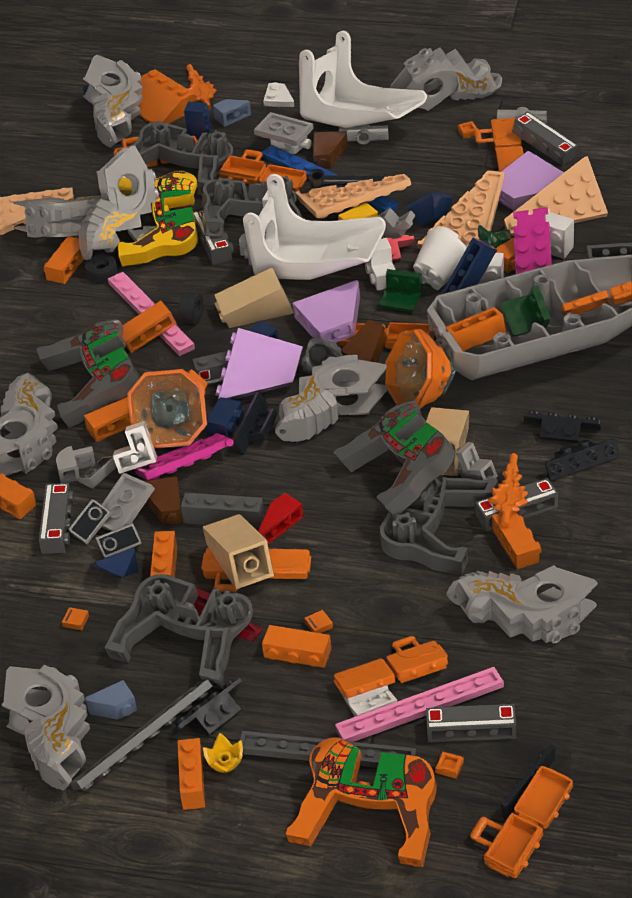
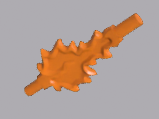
M191 64L187 65L188 81L191 84L186 89L194 93L195 102L207 103L208 110H211L210 99L214 97L213 95L217 90L213 88L214 85L210 84L209 81L204 83L203 76H199Z
M515 453L510 455L506 471L502 473L505 480L502 481V484H498L499 488H491L493 497L488 499L491 504L495 505L493 508L496 511H500L502 527H508L512 513L518 512L520 510L518 507L528 503V500L524 499L528 494L527 491H524L526 487H519L520 483L518 481H520L522 475L517 474L519 472L517 465L518 455Z

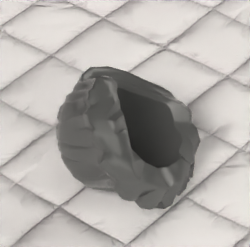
M320 338L309 340L301 363L303 371L312 375V367L322 365V361H325L328 357L336 358L342 356L341 348L337 346V343Z

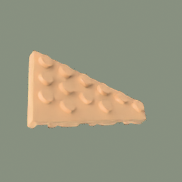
M588 156L582 158L514 212L529 210L531 215L533 214V209L548 207L549 212L574 219V223L606 217L608 214ZM512 213L504 219L503 223L505 229H509L511 235L514 236V226H517V219H514Z
M487 171L475 183L471 191H467L459 199V202L451 207V211L446 216L443 215L431 229H436L437 226L448 228L459 235L458 239L465 246L469 245L473 237L479 239V225L491 231L505 172ZM426 236L421 241H418V248L421 249Z
M405 174L384 177L382 181L373 182V179L347 183L345 187L340 188L332 185L311 189L309 193L301 194L300 191L295 193L297 199L316 218H325L331 213L342 212L345 208L356 207L359 203L373 201L376 197L387 196L396 190H404L407 186L411 185V181Z
M73 188L0 197V235L14 230V226L18 224H26L25 207L13 204V202L49 197L73 201Z

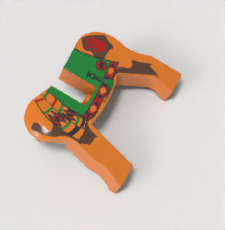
M328 738L316 745L309 757L314 783L301 804L298 817L287 828L286 836L288 841L312 846L338 800L362 808L398 809L406 832V841L398 853L399 861L401 864L423 868L431 834L429 829V810L437 791L434 772L430 764L417 756L381 752L374 785L371 786V784L363 781L356 783L362 759L358 747L341 738Z

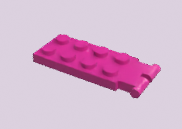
M548 207L533 209V214L531 215L529 210L513 212L514 219H517V226H514L516 274L552 265L550 224L546 222V215L549 214Z
M215 433L211 437L200 439L188 446H183L158 456L156 462L136 468L134 472L146 480H155L161 474H170L177 471L178 467L193 465L194 461L198 459H208L217 450L232 446L234 442L226 436Z

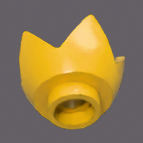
M219 733L212 749L203 747L205 759L211 768L222 773L234 770L242 759V740L232 745L224 735Z

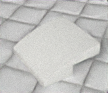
M388 685L351 698L344 697L355 717L397 702V699L389 691Z

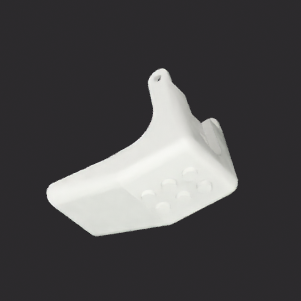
M346 31L338 32L336 35V45L328 49L326 55L316 60L310 50H303L300 53V114L306 120L350 128L400 118L424 104L427 99V94L423 90L382 88L361 82L355 76L351 67V38ZM326 71L324 87L320 94H318L316 90L317 82Z
M270 174L266 180L268 190L262 199L263 210L258 216L250 212L245 214L243 218L254 274L257 275L273 267L278 279L311 280L368 262L386 227L385 221L381 217L339 221L305 220L296 215L290 208L284 180L278 174Z

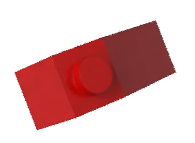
M284 493L270 504L258 530L267 540V544H270L303 518L302 503Z

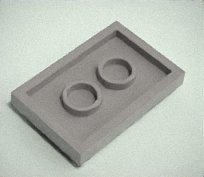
M270 112L254 129V134L277 142L298 146L313 130V123Z
M123 473L102 503V506L112 513L102 525V528L111 532L131 524L155 488L149 483Z

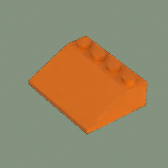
M156 69L149 71L141 77L143 102L138 105L141 109V114L138 116L149 123L164 122L170 124L185 115L184 110L188 102H195L193 92Z

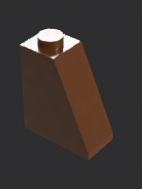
M347 131L314 132L313 158L315 165L324 169L331 168L348 147Z
M369 319L341 349L343 356L357 355L359 360L378 363L387 340L384 326L379 322L375 323Z
M177 477L144 481L155 488L145 504L163 526L183 523Z

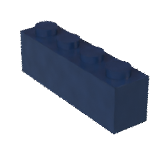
M473 237L441 295L478 285L497 249L486 241Z

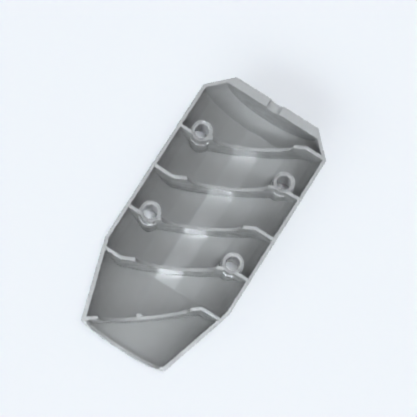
M632 255L564 261L438 295L427 309L430 332L435 331V343L437 346H441L450 361L451 369L469 380L479 379L498 372L604 344L632 326V301L615 306L612 302L609 305L603 303L602 307L579 315L568 313L566 316H562L561 308L565 303L607 290L610 298V288L632 281ZM539 286L551 316L548 327L544 328L542 325L534 322L531 332L513 337L500 306L501 303L529 294L531 287ZM495 307L503 314L506 333L498 332L493 339L484 342L480 346L467 349L465 352L461 350L451 333L446 331L447 326Z

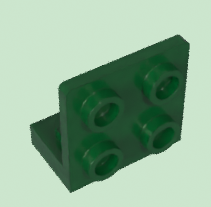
M387 269L386 289L379 302V307L414 312L423 291L422 274Z
M539 286L531 287L529 294L526 296L504 301L500 305L513 337L531 332L534 322L546 328L551 320Z

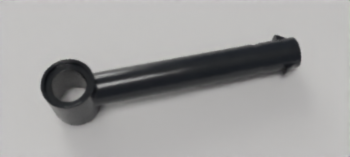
M313 169L309 173L311 189L322 188L326 185H347V183L373 179V182L382 181L384 177L389 176L385 174L376 176L324 175V171L321 169Z

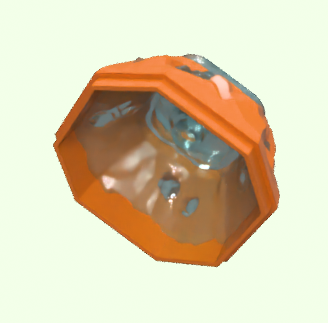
M418 328L404 331L399 334L386 360L385 386L396 405L407 401H415L422 408L445 394L454 377L455 367L441 346H437L434 340L423 330Z
M183 369L145 372L127 393L130 425L145 421L154 449L188 446L207 425L204 388ZM168 405L173 406L172 412L167 411Z

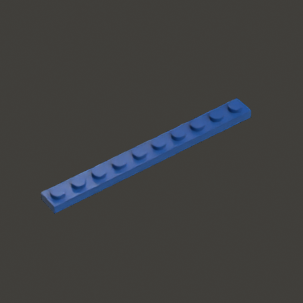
M274 145L262 151L263 156L261 158L281 167L306 171L308 180H310L309 173L313 169L323 170L324 175H337ZM336 185V186H337V188H340V187H345L346 185ZM379 196L375 200L367 202L380 213L389 208L393 211L398 208V202L385 196Z

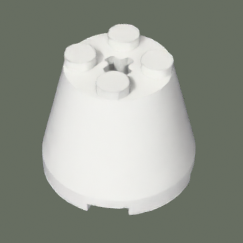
M437 226L436 229H431L426 235L413 266L416 273L422 274V284L426 282L431 284L434 289L439 290L449 281L468 245L465 246L458 239L459 235L454 231Z

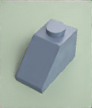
M225 99L213 105L214 119L225 127L251 115L250 101Z
M124 680L85 697L89 715L118 720L137 711L135 697Z

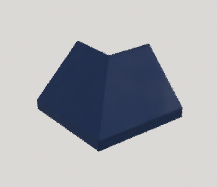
M431 192L407 205L406 209L412 211L415 214L414 218L423 226L434 219L440 220L443 215L446 216L453 197L450 194Z
M134 548L89 564L90 568L117 578H123L138 572Z

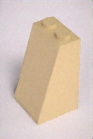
M273 267L215 294L217 302L214 304L218 312H220L218 313L223 323L226 322L229 328L294 313Z
M431 407L426 422L441 432L455 450L452 464L441 475L458 476L457 468L460 466V462L456 452L466 443L469 429V411Z
M240 514L203 526L206 545L235 589L274 576L267 540Z

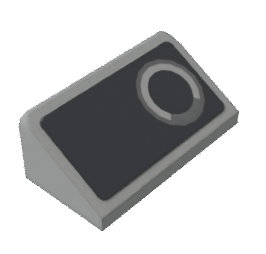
M113 456L102 457L78 479V482L93 489L117 467Z
M92 499L70 526L69 531L76 538L88 544L112 513Z
M133 523L96 537L100 552L104 558L142 544Z

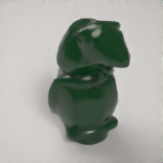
M481 225L478 226V238L486 241L494 248L512 239L509 229L493 233Z

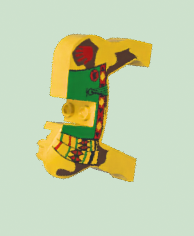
M174 171L156 178L154 184L158 190L159 198L156 199L155 203H152V210L157 228L136 242H119L118 251L122 267L148 263L163 256L183 255L195 248L198 243V234L192 207L169 210L170 208L194 205V193L197 188V180L194 175L184 171ZM122 177L118 183L119 190L122 194L129 196L132 192V183L128 178Z

